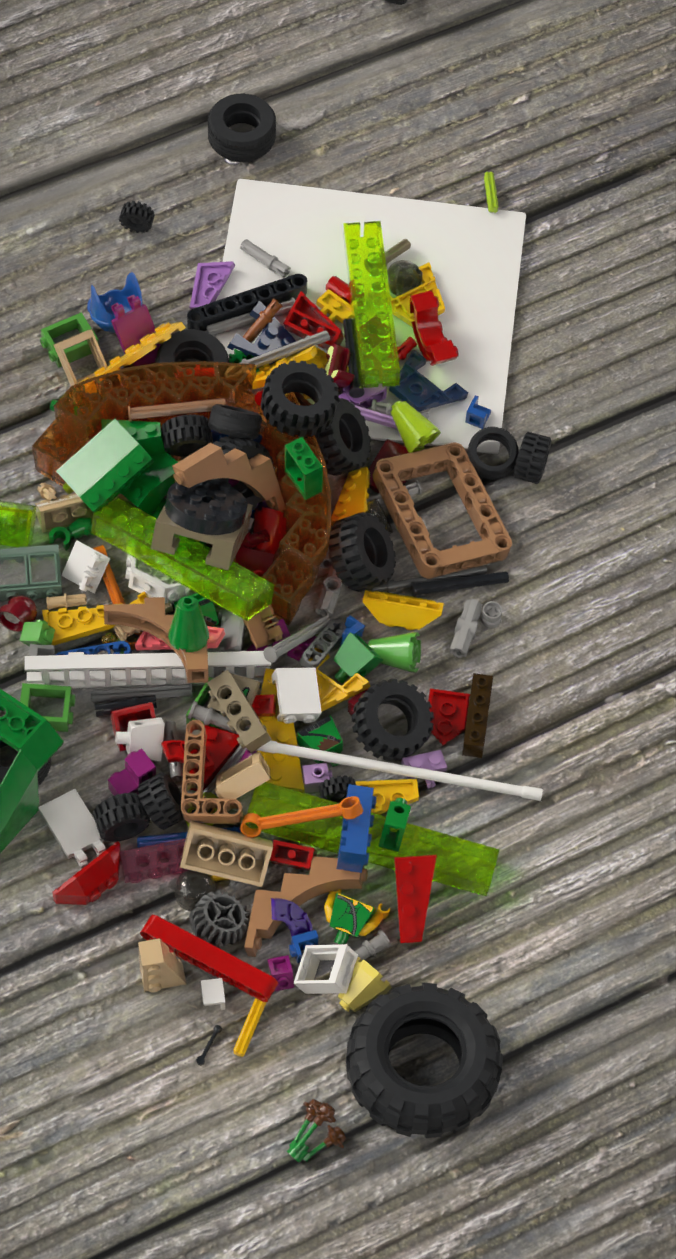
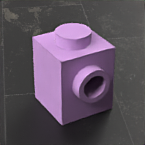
M327 763L302 766L305 793L319 792L320 783L333 777L332 770H328Z

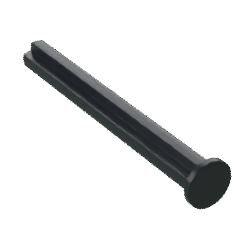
M345 318L343 320L346 348L350 350L348 368L349 373L355 375L354 380L350 384L349 395L353 398H359L365 392L361 387L353 319Z
M504 571L423 583L411 582V591L413 597L421 594L508 583L509 574Z

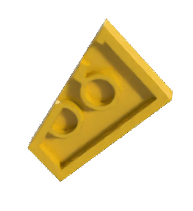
M417 779L355 781L357 786L374 788L373 796H377L375 809L371 808V815L374 816L388 812L390 801H395L397 798L405 799L407 805L419 800Z

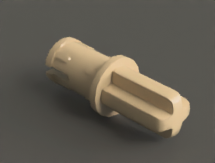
M41 483V487L38 486L37 490L43 499L49 501L52 498L54 500L57 499L55 496L57 492L52 485Z
M64 593V596L46 597L48 610L54 608L68 609V607L87 605L86 594L67 595Z

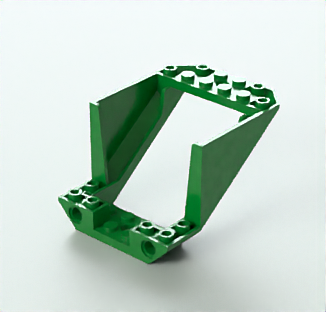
M0 689V711L6 713L3 717H0V740L18 751L17 756L0 784L1 853L39 811L37 772L64 744V741L47 719Z

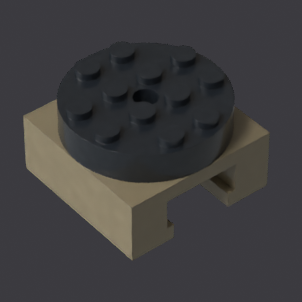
M211 479L198 483L191 488L176 482L168 489L166 504L156 520L151 549L174 555L179 547V537L181 535L213 544L206 557L205 564L229 570L248 532L253 505L247 504L245 497L228 482H219Z

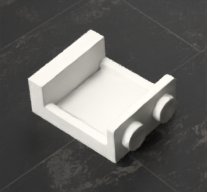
M276 668L271 678L272 684L276 683L279 704L277 721H284L287 724L296 721H304V723L315 722L322 713L316 668Z

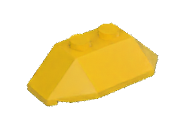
M365 590L363 596L364 605L379 623L385 624L388 627H404L407 630H420L440 617L444 607V603L441 602L437 603L428 599L387 592Z

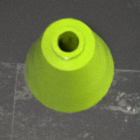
M399 400L391 406V416L409 453L423 450L426 444H431L441 434L437 426L406 401L401 402Z

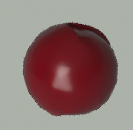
M23 595L11 598L7 605H3L0 608V623L7 629L16 632L22 631L24 622H34L37 616L36 604L31 598ZM3 612L13 614L20 621L16 624L8 621Z

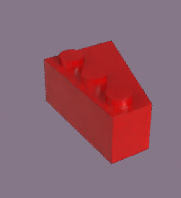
M208 725L204 726L207 735L206 753L211 757L214 768L204 771L203 791L240 746L237 741L238 734ZM192 769L189 771L190 774H195ZM191 788L190 790L197 791L198 789Z

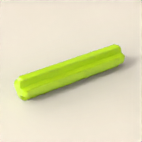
M485 172L484 182L488 211L496 213L499 206L494 173Z

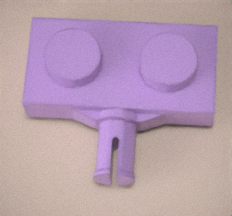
M441 750L404 757L401 761L402 765L439 772L447 770ZM425 780L427 788L436 786L434 781Z

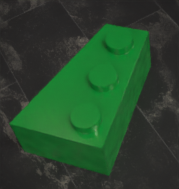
M101 419L102 429L112 420ZM117 420L149 455L166 453L160 422Z

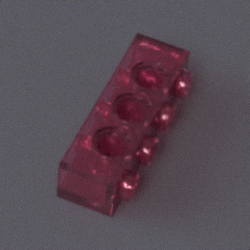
M186 838L121 851L120 861L125 883H138L143 879H158L163 875H178L188 871L189 869L180 867ZM162 859L169 860L167 863L160 862ZM141 863L148 864L146 867H140L139 865Z

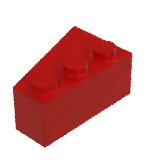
M301 291L283 322L285 329L303 339L308 335L312 336L327 331L330 339L317 346L328 350L334 343L341 345L344 340L342 331Z

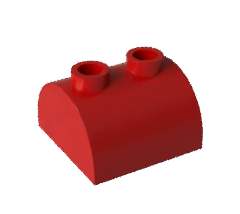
M149 702L111 711L114 735H116V732H127L129 721L156 718L153 703ZM117 744L120 752L126 750V744Z

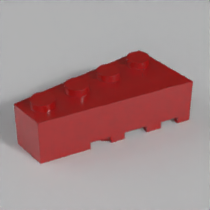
M437 855L394 858L400 943L422 942Z

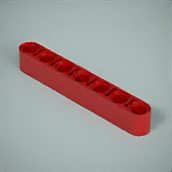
M151 915L140 932V935L146 940L160 938L169 947V951L171 953L174 952L177 957L217 978H222L224 982L262 1002L269 1001L279 984L271 975L157 915Z

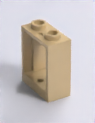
M92 329L54 344L71 387H80L79 383L87 377L91 379L95 374L93 372L76 380L64 349L87 340L98 368L108 367Z
M259 751L216 776L215 792L218 798L237 799L270 780V768Z

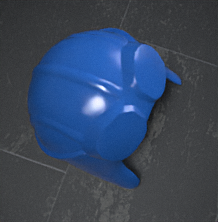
M133 272L127 275L126 284L122 290L114 289L107 291L105 294L98 295L95 287L91 285V298L88 300L87 310L90 313L91 319L102 330L116 334L111 320L115 319L111 309L112 305L116 303L122 304L125 313L132 310L127 300L132 295L138 296L141 305H143L142 292L137 277Z

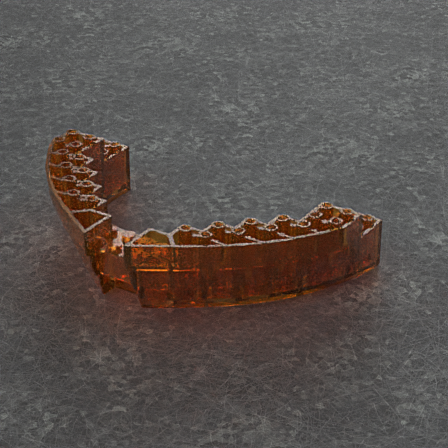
M208 361L153 363L123 368L71 386L54 405L56 419L32 445L36 470L60 486H63L66 482L56 471L102 430L101 419L129 421L128 406L134 408L224 398L228 406L246 409L261 415L262 422L259 434L263 438L260 444L264 445L270 452V456L274 461L275 475L286 509L282 511L284 513L283 517L286 518V535L279 542V556L256 583L257 606L268 602L275 613L272 616H276L278 620L284 619L285 624L289 626L299 610L302 599L313 585L320 564L324 561L328 552L331 532V489L326 464L315 435L310 437L305 435L303 439L323 466V492L305 500L285 472V445L300 437H298L299 435L292 437L286 432H279L277 427L269 424V419L266 420L263 410L255 402V394L252 393L253 381L256 378V365ZM294 392L285 394L289 401L300 405ZM211 411L191 413V415L205 416L209 419ZM181 415L133 419L132 421L160 422L162 427L163 423L167 420Z

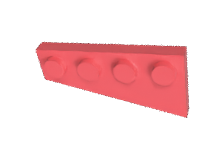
M207 626L209 630L207 649L218 648L225 636L224 628ZM145 631L142 632L135 644L137 651L173 650L164 641Z

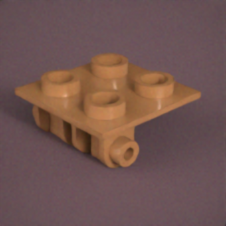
M268 602L241 611L243 622L249 630L251 641L256 649L283 639V632L280 626L272 628V626L279 622L270 623V620L275 619L276 616L268 618L275 614Z

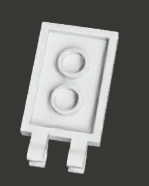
M76 789L38 807L40 814L67 858L75 857L80 868L88 865V858L83 851L93 847L97 856H99L106 850L103 844L104 839L100 837L95 820Z

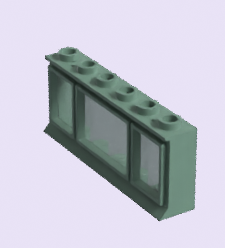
M58 544L0 549V601H9L11 598L21 595L27 596L32 600L62 596Z

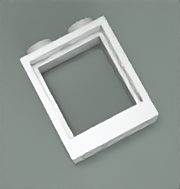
M347 944L306 945L294 984L305 994L347 993L358 954ZM320 960H335L329 980H314Z

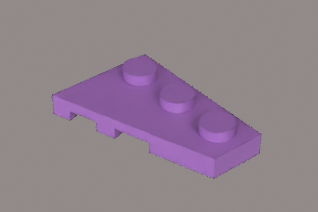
M233 261L198 263L190 309L216 301L235 267Z

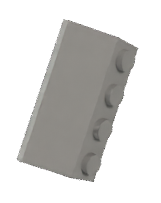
M248 576L227 584L226 591L221 593V604L224 605L223 609H219L218 620L221 621V626L217 627L224 628L225 636L219 644V647L225 648V651L222 652L243 651L246 625L243 622L241 611L249 609L250 577Z

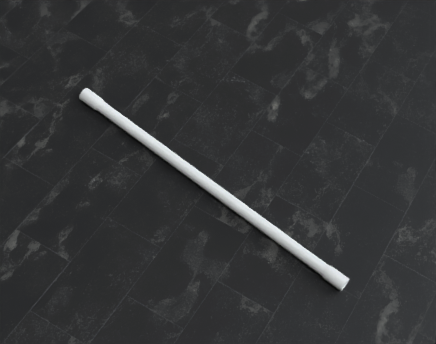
M272 740L257 749V751L280 753L454 784L541 801L543 792L541 788L512 785L282 744Z

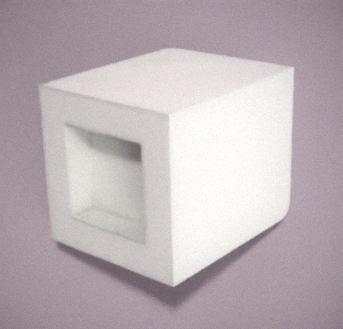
M222 978L201 980L203 1005L220 1004L221 1010H225Z

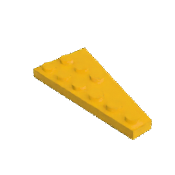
M168 322L159 325L154 329L155 333L147 334L139 340L140 344L127 348L125 355L122 357L116 356L109 361L111 365L106 368L103 366L94 372L95 376L91 379L87 377L79 383L80 387L76 389L79 395L87 394L104 383L106 377L119 373L121 371L120 367L131 365L157 347L156 344H161L170 339L172 332H181L186 327L182 322L172 324Z

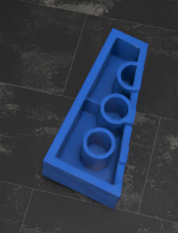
M348 785L346 798L351 796L358 797L363 812L354 819H345L343 817L336 869L362 873L363 865H368L369 853H366L367 846L370 847L372 834L368 833L369 827L372 828L374 815H371V808L375 809L377 797L373 796L374 788Z

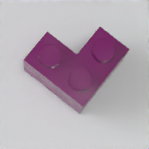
M142 748L137 752L133 751L128 754L124 759L125 769L113 773L108 779V789L114 796L124 793H137L139 795V784L156 775V766Z

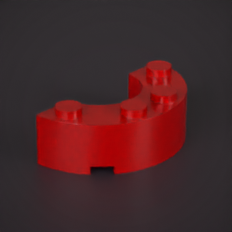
M432 290L410 296V313H414L415 321L411 323L421 354L427 359L426 362L431 361L430 365L434 366L455 360L459 353L452 340H447L442 333V324L438 320L439 301L437 296H434Z

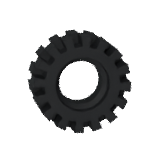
M128 201L122 207L119 222H121L122 226L125 225L124 228L126 230L129 228L130 232L134 230L136 233H139V231L145 233V231L148 232L151 229L155 214L151 210L152 208L150 206L147 207L145 203L142 205L139 201L138 203L135 201L130 203Z
M340 775L337 778L330 777V780L326 779L324 782H321L319 792L323 805L339 804L346 798L348 785H356L355 779L351 776L347 777L344 775L341 777Z

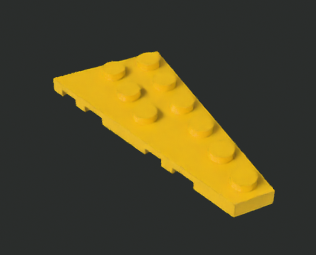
M265 669L260 695L274 694L277 697L276 683L272 684L271 678L275 670ZM277 697L275 716L259 717V719L266 727V731L272 741L297 746L294 723L287 724L284 721H277V716L279 715ZM259 751L270 768V780L259 786L305 793L299 757Z

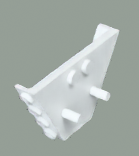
M134 523L133 530H129L126 566L129 567L126 568L125 579H129V588L139 593L145 591L146 596L149 598L165 597V603L171 602L174 604V601L193 595L206 588H210L211 593L224 590L227 584L233 582L235 572L227 571L216 574L194 562L188 565L185 560L175 554L172 555L151 549L152 541L137 534L138 524Z

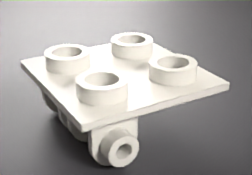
M76 540L61 576L79 585L80 590L85 592L89 590L95 594L110 557Z

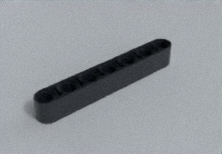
M294 274L191 309L187 313V328L206 331L208 325L252 312L259 301L267 308L273 298L280 304L291 300L292 297L296 300L301 291L306 296L307 277L303 274Z

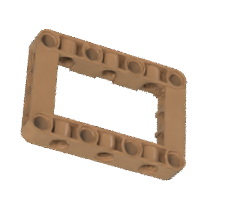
M453 442L380 459L376 463L373 473L375 485L422 577L432 579L503 561L507 558L512 546V540L461 444ZM447 471L482 541H471L470 544L462 546L454 545L452 548L441 551L434 548L429 538L430 534L422 518L418 516L406 486H403L401 481Z

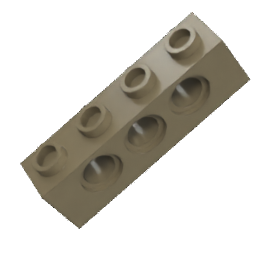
M229 670L224 671L207 682L211 689L208 693L214 702L218 700L220 703L218 709L223 717L227 716L230 721L227 724L233 733H238L237 741L243 749L247 748L252 753L272 740ZM228 694H231L230 698L225 699ZM241 709L239 714L234 715L237 710ZM251 725L247 731H244L246 726Z

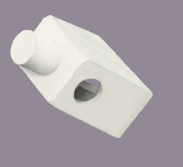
M162 718L129 721L127 732H116L115 743L126 744L128 754L133 751L137 752L142 748L150 760L161 761V742H163L165 723Z

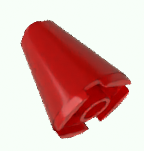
M257 508L254 512L253 533L266 529L270 534V541L257 544L252 549L275 554L292 525V518L288 516V519L283 517L284 513L278 510L262 508V511H258Z

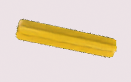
M255 998L234 1047L233 1053L239 1057L245 1055L266 1002Z

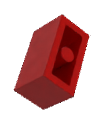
M273 840L270 862L272 864L310 871L312 858L317 856L318 851L312 847Z

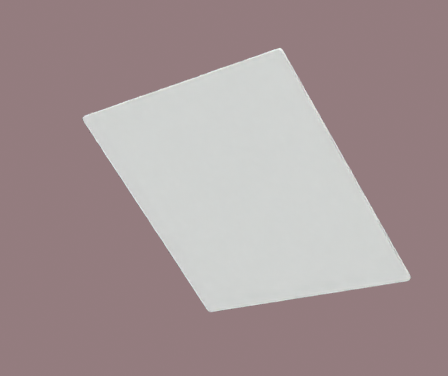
M238 179L223 256V262L233 261L235 267L216 301L294 274H303L308 280L306 297L316 305V300L327 291L326 284L332 276H337L351 287L353 285L358 286L364 293V298L355 306L357 314L352 318L354 331L358 337L359 328L375 316L389 327L388 339L371 351L379 363H381L393 352L396 346L399 347L408 337H412L415 341L416 339L413 328L369 299L368 292L383 285L390 296L395 298L422 284L414 274L415 269L429 262L445 306V312L438 315V320L443 328L442 333L447 340H452L453 345L458 349L459 356L455 360L434 366L430 365L431 361H428L417 371L442 391L457 383L469 393L466 399L420 411L429 413L428 420L437 426L441 432L431 444L428 443L425 446L437 447L456 442L461 444L465 451H467L471 438L481 430V428L465 423L466 412L475 395L479 396L478 405L491 410L484 428H502L526 214L507 210H498L496 213H490L488 208ZM248 239L268 254L275 255L282 263L291 268L289 274L283 277L276 271L269 270L264 263L241 250V243ZM403 239H408L411 243L410 249L389 262L387 268L378 275H370L366 271L364 261L374 254L384 253ZM288 313L275 316V318L284 326L283 322ZM336 319L334 324L342 331L344 336L343 323ZM252 324L213 335L225 347L228 358L229 354H234V350L227 348L235 334L238 333L243 337ZM290 333L296 341L303 339L297 335ZM345 337L340 346L346 347ZM418 344L407 354L404 360H400L388 371L390 379L386 381L388 384H385L387 387L386 399L380 401L381 403L388 404L391 402L394 404L400 400L389 391V387L398 372L403 368L406 360L410 357L411 352L416 350L421 354ZM315 345L316 348H319L325 353H327L326 349ZM357 353L360 374L362 376L370 374L371 368ZM227 376L224 387L212 399L224 398L228 406L256 412L262 417L261 426L273 427L268 423L269 419L266 420L261 406L254 399L255 394L262 391L264 387L252 390L249 385L250 381H247L245 385L243 380L237 383L236 377L231 379ZM211 411L195 413V415L205 416L209 419ZM368 420L365 421L366 426L369 428L368 433L371 439L383 441L388 439L393 442L404 443L398 429ZM495 440L484 441L478 445L477 452L498 454L500 442Z

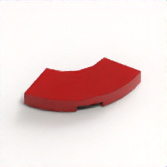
M168 740L161 742L168 763H184L185 741ZM194 749L190 753L197 754L200 750ZM207 753L205 755V771L214 768V763ZM196 768L192 769L194 773H197L199 771Z

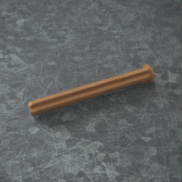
M224 398L134 408L128 406L129 422H132L133 419L210 412L214 405H226V401Z

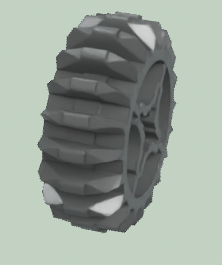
M219 890L215 894L211 891L207 895L202 896L193 911V923L197 924V931H202L201 937L207 936L208 942L214 940L216 945L221 942L223 946L228 945V943L233 945L236 941L241 940L248 931L250 913L245 912L247 906L241 905L242 899L237 901L235 894L229 896L227 891L222 894Z

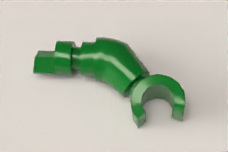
M81 517L67 526V529L64 527L53 528L49 533V544H53L57 538L65 539L63 547L65 550H68L71 545V539L75 540L82 536H89V534L95 535V533H98V536L115 538L117 525L105 522L98 524L97 521L92 520L90 517Z

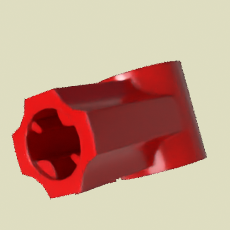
M332 276L326 284V290H331L353 307L364 298V293L358 286L353 285L351 287L337 276Z

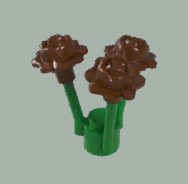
M312 1099L309 1103L304 1102L303 1106L306 1107L307 1112L304 1118L305 1122L287 1150L299 1163L303 1159L307 1162L311 1156L332 1144L343 1149V1142L346 1140L345 1133L339 1126L333 1128L328 1125V1137L323 1140V1143L307 1152L309 1147L305 1142L314 1130L321 1126L323 1122L335 1123L336 1119L334 1118L335 1109L328 1103H321L315 1099ZM314 1121V1124L310 1127V1129L303 1136V1138L300 1139L303 1133L305 1132L306 1128L308 1127L309 1123H312Z

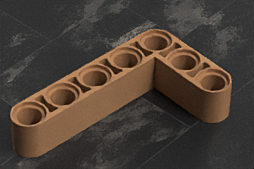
M192 720L186 726L181 796L183 818L188 823L191 821L209 824L239 823L244 816L240 801L237 799L203 798L207 735L204 724L200 720ZM194 730L201 731L198 735L191 734ZM194 749L200 750L197 754H191L190 752ZM195 768H196V769L199 770V771H198L197 773H195V774H190V773H189V771H190L191 769H195ZM191 788L198 789L193 794L188 793ZM189 808H196L194 813L189 814L186 812ZM211 808L217 809L214 814L207 813ZM231 809H238L236 814L228 813Z

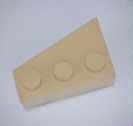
M160 938L138 942L140 972L144 992H158L163 988L186 985L182 960L177 959L174 952L171 953L169 947Z

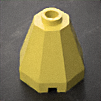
M358 957L347 993H339L338 998L341 1000L339 1005L347 1012L350 1009L356 1012L368 1005L379 995L387 994L392 987L387 980L385 982L381 980L383 976L375 968Z

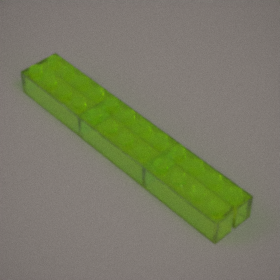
M264 782L255 788L247 814L255 813L260 817H267L339 803ZM371 813V815H374L372 828L369 827L368 833L372 834L370 847L367 846L366 853H369L368 863L395 870V857L437 855L433 875L434 882L487 896L499 849L407 823L399 852L378 847L386 817ZM343 816L261 830V832L338 854ZM245 823L250 828H258L255 823ZM390 828L392 832H397L398 830L395 828Z

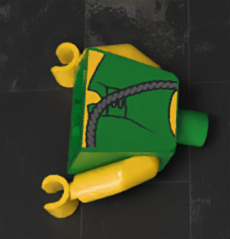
M341 890L336 892L330 891L324 905L326 921L330 923V927L338 930L334 942L340 945L347 944L350 935L360 938V936L369 934L378 927L383 919L388 917L391 909L382 911L383 904L380 903L376 911L375 907L342 895Z

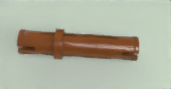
M273 298L267 308L259 313L260 316L243 335V338L252 343L265 326L273 321L272 318L283 305Z

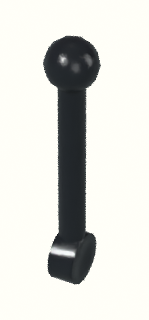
M220 1025L214 1026V1032L202 1055L196 1059L198 1065H204L206 1054L217 1034L222 1031Z

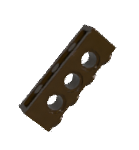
M473 673L462 756L482 758L493 676Z

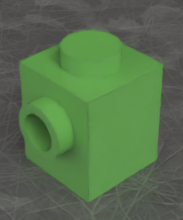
M43 620L24 622L20 641L29 647L30 644L51 645L55 629Z

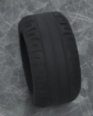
M216 404L211 409L208 426L211 430L245 439H256L259 436L262 417L260 414L246 409Z
M487 427L479 430L471 438L467 449L468 458L478 476L490 480L507 476L514 469L519 454V448L513 435L507 430L498 427ZM488 440L498 441L506 447L509 458L507 462L500 466L486 465L477 455L478 445Z

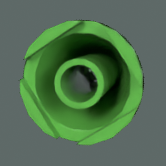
M418 632L369 641L368 645L383 659L381 664L416 673L419 669L415 668L416 663H420L421 640H417V636H420Z

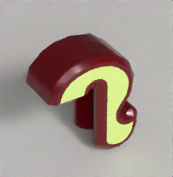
M334 343L327 350L326 358L329 360L324 370L327 371V375L330 374L337 387L343 389L352 383L355 375L346 372L350 350Z

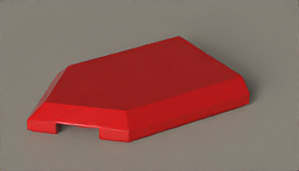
M430 688L428 701H430L432 707L429 710L434 713V719L431 721L434 726L431 733L443 746L465 731L470 694Z

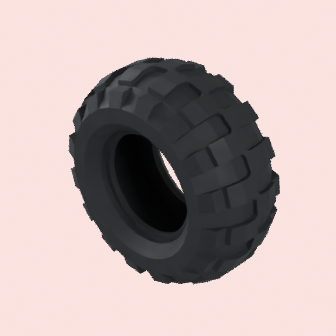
M422 983V986L411 987L410 984L393 988L390 994L379 995L370 1002L366 1011L357 1017L351 1029L350 1038L347 1042L346 1072L347 1079L352 1086V1093L358 1104L369 1111L370 1117L383 1127L388 1125L394 1128L398 1134L411 1137V1134L424 1135L425 1138L442 1137V1134L445 1132L453 1131L456 1133L469 1126L474 1118L481 1116L489 1107L495 1092H497L502 1073L503 1055L501 1054V1041L496 1027L489 1023L488 1015L477 1003H470L465 999V994L453 988L445 990L438 988L437 984ZM429 1034L449 1044L457 1055L459 1068L450 1079L441 1084L418 1086L404 1080L397 1074L391 1065L389 1052L397 1042L407 1036Z

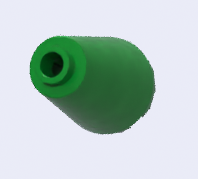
M185 596L179 599L168 632L169 642L177 650L181 648L186 649V652L198 651L206 646L209 639V630L198 600L192 596Z

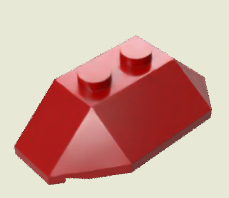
M118 841L115 842L59 888L53 891L54 902L56 904L87 905L91 901L94 902L99 899L102 892L107 888H113L119 880L120 843Z

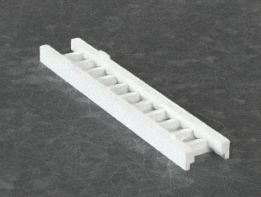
M264 651L208 652V678H215L222 671L229 670L232 674L257 680L260 684H263L265 669H270V667L255 666H271V662L265 659ZM68 652V655L25 656V671H41L27 672V684L71 686V688L152 687L190 684L187 682L185 669H172L184 668L181 659L176 653L84 655V652ZM192 683V686H200L205 683Z

